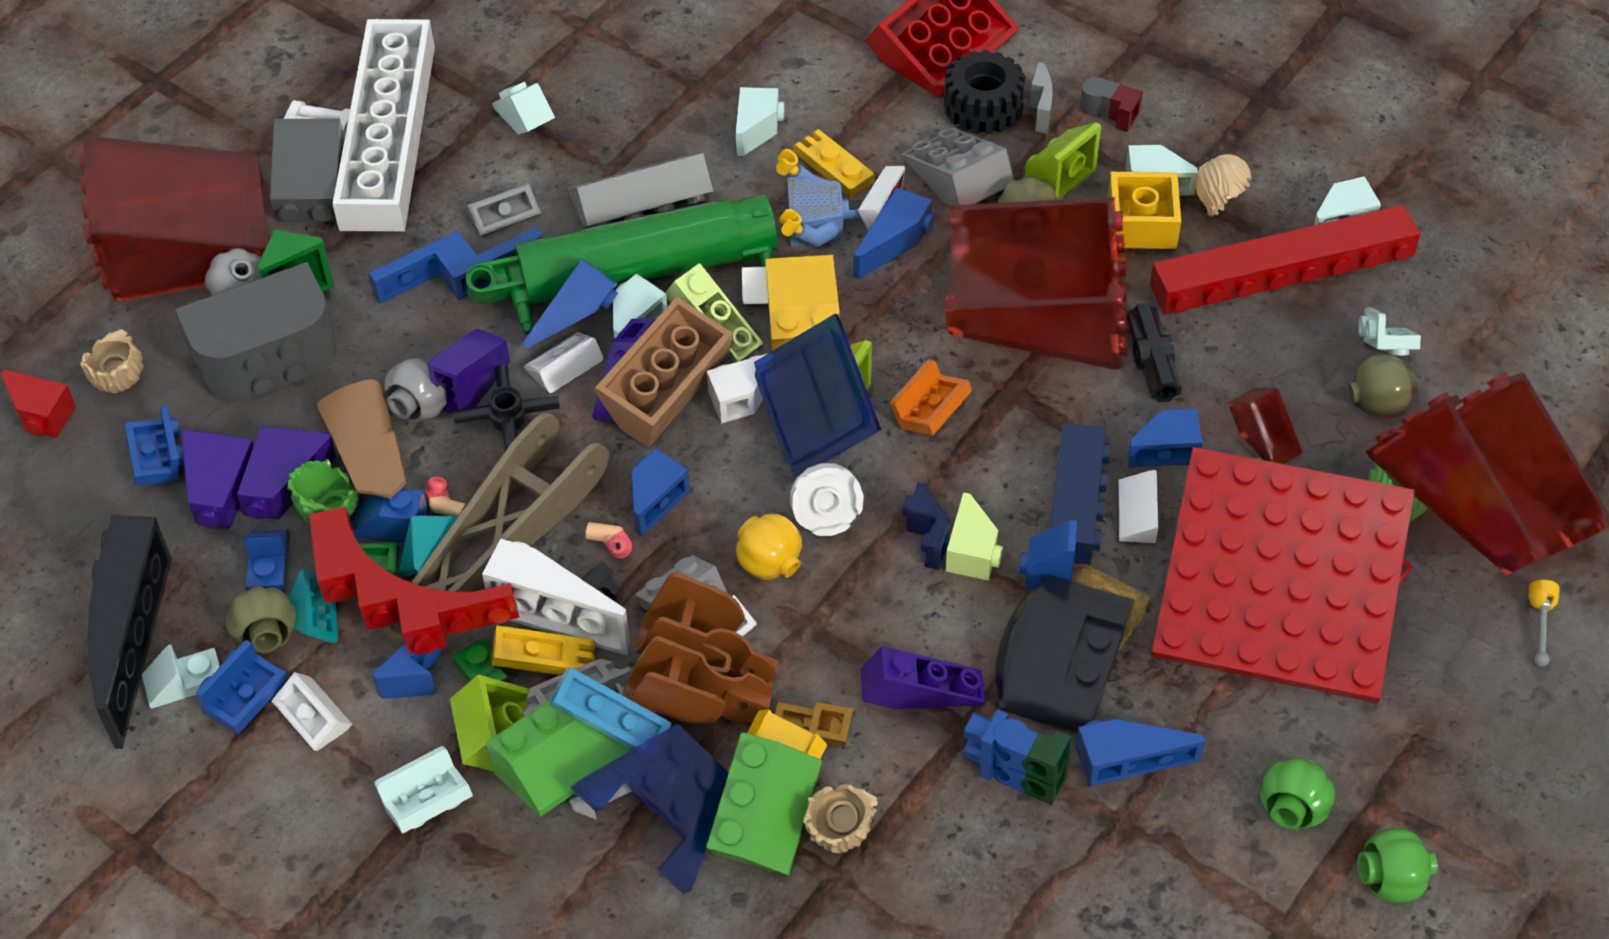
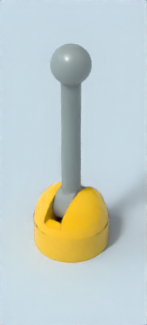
M1536 580L1531 582L1528 587L1530 604L1539 610L1538 653L1534 656V662L1539 667L1547 666L1550 661L1548 654H1546L1547 611L1552 610L1559 601L1560 587L1556 582L1550 580Z

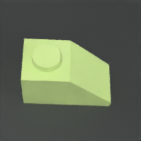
M963 492L947 548L946 572L989 581L992 567L999 568L1003 546L997 545L998 529L969 493Z

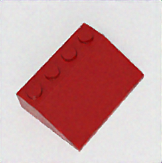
M908 0L878 24L865 42L887 66L940 98L944 94L945 73L952 61H958L959 56L963 54L968 56L973 51L982 53L983 50H987L992 53L1020 28L995 0Z

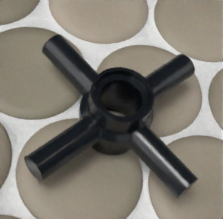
M498 365L495 367L497 388L491 392L489 404L453 410L455 424L491 419L495 428L503 433L504 449L506 451L516 439L517 430L523 425L525 414L560 409L558 395L523 400L519 391L511 387L508 366Z

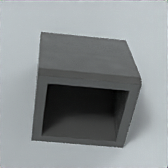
M340 118L274 119L270 200L276 222L337 221L333 208V199L345 140Z

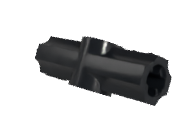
M1149 303L1137 304L1135 308L1127 313V321L1134 341L1133 354L1135 364L1138 370L1143 369L1151 398L1157 399L1159 403L1168 402L1175 396L1180 395L1182 389L1174 364L1175 350L1173 340L1170 335H1165L1157 308L1150 306Z

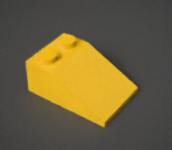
M833 255L765 259L771 351L773 354L833 352L839 349L841 346V328Z

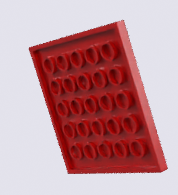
M1193 447L1151 656L1379 703L1415 489Z

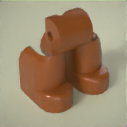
M673 572L668 576L651 602L641 622L634 645V652L641 654L629 675L622 696L655 714L660 713L684 722L700 725L712 724L720 716H723L728 720L739 723H752L759 710H766L770 707L771 690L776 676L778 660L753 651L751 644L743 636L736 633L745 619L744 612L736 599L718 588L681 573Z

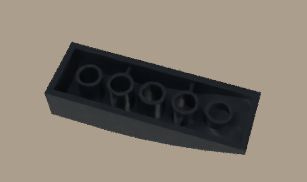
M111 515L108 529L103 530L101 535L102 550L99 560H95L92 567L93 586L89 605L87 639L90 679L96 710L115 749H123L172 561L156 517Z

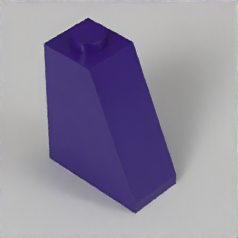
M477 328L428 361L427 367L431 382L436 387L442 383H445L448 400L443 411L453 414V410L476 407L496 382L495 367L498 365L508 366L510 363L507 341L495 333H487Z
M261 426L237 493L244 516H250L255 519H280L293 505L291 499L292 492L287 489L288 480L290 479L289 473L294 472L295 468H300L302 463L305 464L308 461L314 462L317 460L323 462L328 459L331 465L335 460L336 453L330 433Z
M184 429L181 436L187 496L196 524H201L207 528L221 527L230 529L240 507L237 493L254 447L251 439Z

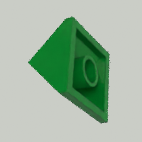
M274 230L258 264L261 278L308 262L322 292L335 287L324 243L320 237Z

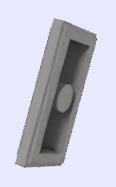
M529 183L472 203L466 209L479 236L541 214Z

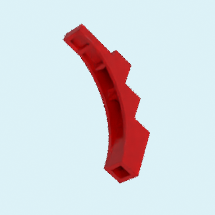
M345 506L309 515L317 582L326 604L358 597L359 608L367 629L386 627L400 622L402 635L409 653L415 652V655L426 654L434 650L446 648V635L463 633L471 629L501 624L520 618L511 583L476 592L436 590L410 583L384 570L362 550L355 539L354 529Z

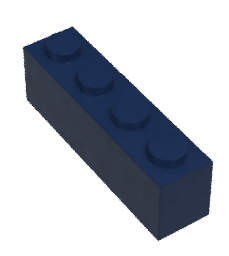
M1063 423L1050 529L1069 520L1077 521L1074 563L1090 565L1092 551H1100L1102 530L1095 529L1096 521L1103 522L1105 500H1099L1098 495L1099 492L1106 493L1108 471H1101L1102 464H1109L1111 443L1104 442L1106 428Z

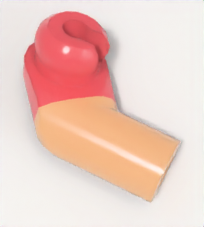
M431 477L427 481L428 487L425 488V498L430 510L442 516H459L467 504L450 499L446 490V480L442 477Z
M588 522L586 540L604 542L610 553L616 558H625L630 554L632 542L622 527Z

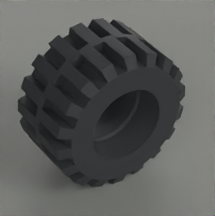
M983 50L982 53L973 51L968 56L964 54L959 56L958 61H952L945 73L944 107L946 116H950V121L953 124H959L960 129L964 131L969 129L972 130L971 133L975 134L979 132L992 134V131H1004L1005 126L1012 127L1015 124V120H1019L1023 110L1025 75L1022 72L1021 66L1014 64V59L1011 57L1005 58L1002 53L996 52L994 54L987 50Z

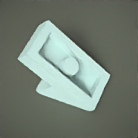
M172 645L166 646L142 674L150 708L152 709L196 695L203 680L208 676H212L220 667L215 648L177 659Z

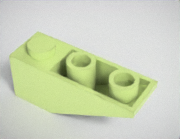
M700 263L675 280L665 292L666 298L670 303L676 297H679L733 333L728 357L733 361H741L763 344Z

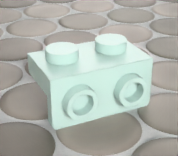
M1365 308L1364 316H1360L1358 325L1359 335L1364 337L1363 341L1381 351H1388V354L1399 356L1409 355V349H1420L1421 335L1407 328H1385L1386 314L1374 308Z
M440 746L379 778L374 783L387 814L402 834L410 829L422 826L427 820L446 810L456 808L461 802L473 796L468 783L454 767L450 755L444 746Z

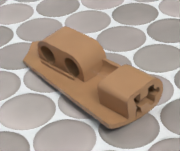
M371 379L362 380L332 392L317 403L319 413L357 493L373 494L391 499L404 486H407L395 431L392 429L381 383Z

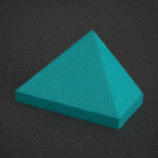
M411 516L398 573L402 577L417 574L459 516Z
M302 569L298 573L288 598L295 606L297 613L294 629L302 634L335 644L338 641L336 602L326 604L317 582L316 573Z

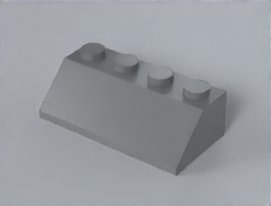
M696 153L568 187V192L582 225L596 227L610 224L612 219L623 217L624 221L643 217L642 211L655 208L656 213L668 211L675 208L673 202L686 199L687 205L706 200L705 193L713 192L704 154Z

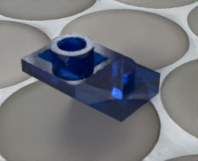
M918 482L914 495H907L905 499L903 516L908 517L907 532L923 535L920 551L926 552L925 567L939 571L949 543L950 520L926 484Z

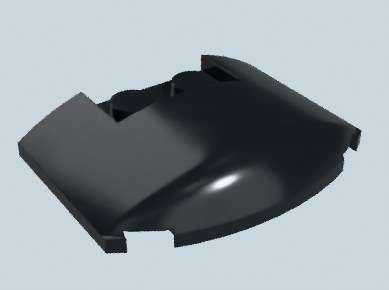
M1051 575L1044 577L1020 601L1003 632L995 671L996 683L1001 699H998L1000 709L1074 733H1078V727L1094 721L1135 600Z

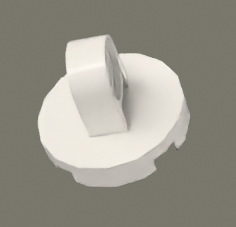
M820 463L807 468L797 477L790 493V506L796 521L801 526L818 536H833L851 527L850 523L856 518L857 514L860 515L863 509L864 495L857 478L847 468L835 463Z

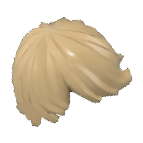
M1231 154L1220 155L1199 168L1196 178V192L1206 207L1208 216L1218 215V210L1224 211V204H1227L1228 199L1237 198L1239 194L1246 191L1244 187H1250L1248 182L1252 179L1250 168L1238 156Z
M123 329L113 333L109 332L102 340L98 339L92 348V354L86 352L82 356L80 365L91 385L99 391L116 394L130 389L140 380L139 376L144 368L142 353L132 343V337H126L128 333Z
M850 784L840 785L835 790L831 786H825L808 798L807 811L804 815L803 823L807 832L811 835V841H816L819 846L827 851L831 850V852L839 854L847 852L854 847H860L861 842L867 839L872 817L877 812L873 807L878 804L877 798L865 792L864 789H859Z

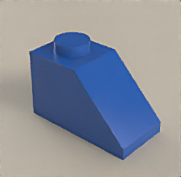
M1175 408L1161 410L1130 440L1127 457L1128 468L1189 465L1193 447L1202 449L1203 444L1197 409Z
M657 448L647 457L640 458L632 469L636 533L643 536L690 492L688 470Z
M402 488L391 499L372 495L359 503L352 522L355 538L405 543L411 516H429L424 491Z
M1069 520L1030 538L1028 553L1021 552L1019 574L1026 575L1025 589L1031 590L1047 575L1071 581L1077 521Z

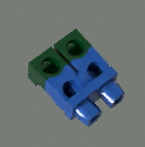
M998 709L992 719L974 712L964 730V738L969 739L964 749V758L980 764V777L991 780L994 776L997 781L1008 787L1053 805L1068 776L1071 735L1056 730L1053 738H1049L1027 729L1025 724L1017 719H1008V713Z

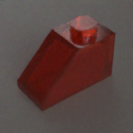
M1255 387L1227 402L1239 434L1264 461L1284 464L1303 453L1278 388Z

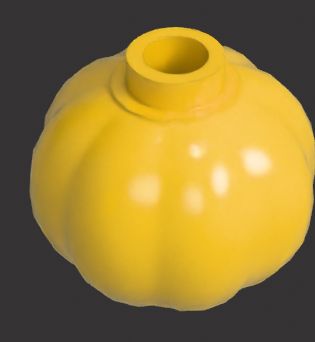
M772 513L765 514L760 518L753 516L740 527L737 533L739 541L736 545V555L740 566L750 575L761 580H771L781 575L788 578L798 570L801 565L798 556L802 549V537L797 527L787 517Z

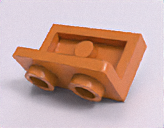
M927 360L890 401V406L902 430L934 435L973 390L967 379L941 375L934 360Z

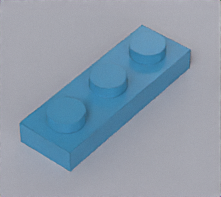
M572 667L565 669L549 702V705L650 760L656 758L671 725V722Z

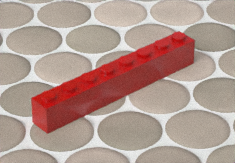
M1401 205L1155 262L1152 267L1150 287L1164 315L1184 312L1195 307L1208 304L1213 305L1238 297H1248L1255 293L1272 289L1277 290L1284 286L1301 282H1311L1315 279L1335 274L1341 275L1348 271L1374 267L1390 261L1404 260L1415 255L1421 233L1405 206Z

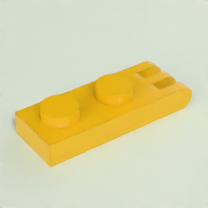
M819 129L812 133V137L808 135L802 139V143L797 142L792 146L794 153L823 177L830 181H838L841 184V191L849 198L854 197L875 183L874 172Z
M497 625L493 637L492 666L562 675L565 669L569 667L576 669L595 661V654L592 653L595 651V641L587 638Z

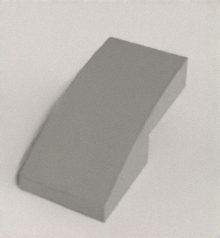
M1038 63L1032 81L1030 107L1037 109L1035 132L1048 134L1053 91L1051 77L1043 63Z

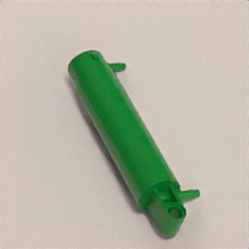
M763 194L735 201L724 199L514 244L515 256L479 263L467 271V294L469 299L477 304H489L512 299L523 333L528 335L533 329L530 307L552 302L581 259L587 260L618 282L615 288L621 283L627 282L636 273L645 280L651 281L684 274L699 263L704 269L741 260L744 262L760 258L761 265L766 266L765 259L773 258V251L777 249L778 241L775 220L770 203ZM478 280H486L490 283L488 287L483 289L476 288L473 284Z

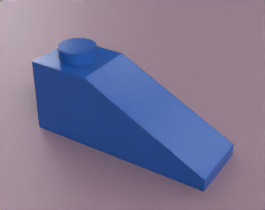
M895 188L853 255V277L861 279L918 245L924 233L929 234L934 225L935 215L932 214V200Z
M581 259L522 345L529 348L599 311L601 306L607 310L618 295V292L614 290L618 282L587 260Z
M1113 719L1104 722L1102 720H1094L1078 727L1075 747L1089 786H1094L1199 762L1202 759L1206 741L1201 734Z

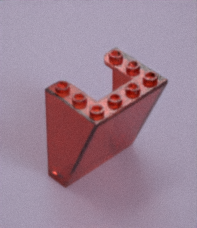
M96 136L83 137L84 151H79L78 157L81 169L85 171V175H80V183L83 194L87 195V199H82L81 202L84 217L89 222L88 224H83V230L87 244L94 245L92 247V256L95 266L102 267L100 276L104 290L110 289L114 302L206 286L205 276L210 269V263L213 258L219 253H225L234 248H241L262 257L270 238L266 228L262 191H265L264 179L257 154Z
M1115 197L950 206L949 220L952 223L953 230L950 240L952 250L950 294L945 296V315L949 335L1113 370L1121 369V355H1127V335H1121V333H1126L1127 311L1124 308V303H1127L1126 282H1120V277H1127L1126 257H1119V255L1125 254L1124 234H1118V232L1123 231V212L1116 211Z
M1507 372L1502 373L1487 382L1490 387L1483 393L1481 390H1477L1463 399H1460L1458 395L1450 397L1448 392L1443 393L1427 403L1430 409L1422 413L1421 410H1418L1401 420L1402 427L1397 430L1394 427L1378 435L1375 438L1378 443L1366 451L1372 461L1404 488L1415 489L1414 496L1507 576L1580 544L1609 528L1608 511L1524 372L1509 377ZM1462 402L1463 406L1456 410L1455 407Z

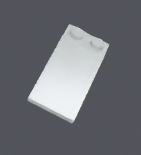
M500 539L482 575L485 589L511 583L520 618L509 621L548 633L592 639L595 641V647L625 656L630 655L631 644L625 608L537 549L531 548L523 542H511Z

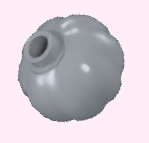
M234 248L228 252L216 255L211 261L210 269L205 276V285L210 291L211 296L261 279L258 268L261 257L241 248Z
M412 358L404 360L393 366L385 377L384 390L387 406L398 418L406 419L410 422L431 419L440 414L447 404L448 394L445 383L436 387L431 382L427 362L422 359Z

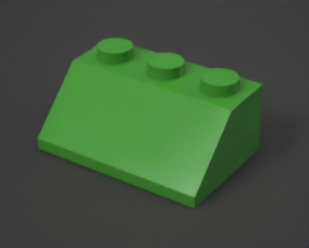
M550 700L486 741L493 773L540 817L634 753L632 749L549 705Z
M741 732L706 848L713 855L789 876L804 828L803 818L807 811L808 798L814 794L823 761L780 742Z

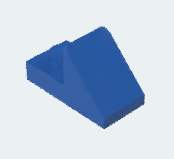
M289 529L252 531L244 537L243 543L248 554L247 590L255 586H262L265 588L274 587L286 593L290 541Z
M405 643L371 674L378 695L383 699L435 694L436 688L432 675L426 669L431 668L442 654V650L438 649L430 653L415 655V652H408Z

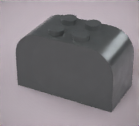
M308 262L175 309L189 353L205 389L211 396L222 401H243L268 393L287 384L298 382L327 368L336 356L337 343L325 297Z

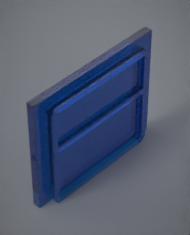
M838 314L831 315L754 362L756 368L755 379L785 462L791 465L795 477L800 476L807 468L824 463L881 431Z

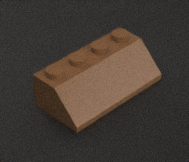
M676 297L595 387L594 392L618 427L649 448L707 381V370L717 368L728 357L733 333L679 297Z

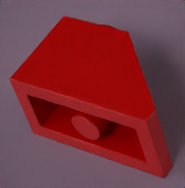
M5 369L1 375L24 429L36 436L46 435L57 438L76 408L68 385Z

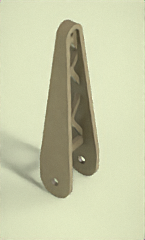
M551 413L538 415L510 444L411 583L436 590L447 591L449 589L448 591L476 592L481 590L485 586L482 573L500 539L511 542L519 541L532 546L575 509L596 486L608 464V449L600 443H593L587 446L550 485L531 472L552 449L559 433L560 423L558 418ZM519 485L539 496L529 508L506 515L508 498ZM498 511L497 519L489 521ZM511 525V526L504 532V526ZM495 530L493 545L465 573L449 578L451 564L475 536ZM400 622L383 627L389 643L395 648L400 649L405 644Z

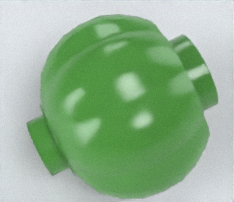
M1291 758L1289 760H1280L1269 767L1260 787V800L1264 809L1277 824L1288 829L1302 830L1318 826L1328 818L1335 800V787L1323 768L1315 762L1303 758Z
M1391 828L1376 833L1368 840L1365 845V851L1359 854L1357 861L1361 882L1364 885L1382 884L1381 888L1370 887V890L1374 896L1391 904L1407 903L1421 897L1428 888L1430 876H1435L1438 868L1434 852L1427 851L1420 837L1414 832L1402 828Z

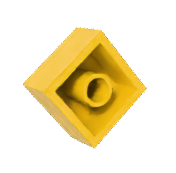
M1111 172L1107 197L1110 248L1177 249L1181 227L1178 174L1170 172Z

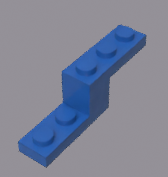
M534 228L477 255L459 231H456L370 272L369 278L373 294L379 303H383L430 279L440 276L455 297L460 300L468 296L466 274L472 266L515 256L514 244L543 238V235L537 228ZM478 280L473 285L476 288L483 289L489 286L490 283L486 280Z

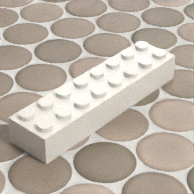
M367 19L333 199V208L339 231H405L435 49L430 20Z

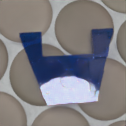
M675 724L593 773L576 781L570 788L595 812L602 810L624 783L682 837L679 844L657 870L684 894L692 889L705 856L707 843L729 772L681 726Z

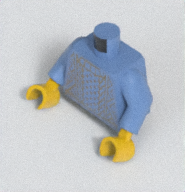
M784 149L778 155L777 173L780 175L790 173L788 178L789 209L783 212L779 222L784 224L781 227V231L785 236H790L791 246L811 244L814 247H820L831 240L840 239L843 236V220L862 219L858 212L862 200H842L841 184L838 181L825 180L813 175L801 165L796 166L798 157L790 149Z

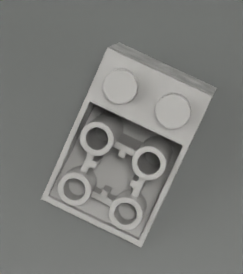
M956 128L942 130L939 136L929 141L918 142L912 146L911 150L902 153V158L932 191L945 204L959 210H963L1003 190L1010 182L1014 181L1006 148Z

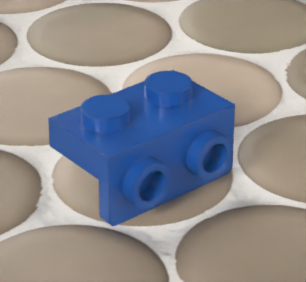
M168 405L160 406L161 419L124 423L135 486L179 481V466L184 465L182 444L176 445L175 439H179L177 418H170Z
M245 640L237 649L232 650L228 654L225 662L212 676H208L203 680L196 692V697L205 715L238 735L288 681V677L285 671L257 655L253 643Z

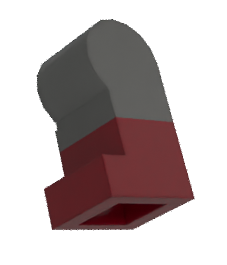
M1093 77L1083 82L1080 106L1089 115H1102V117L1116 121L1117 129L1128 132L1140 113L1143 91L1103 78Z

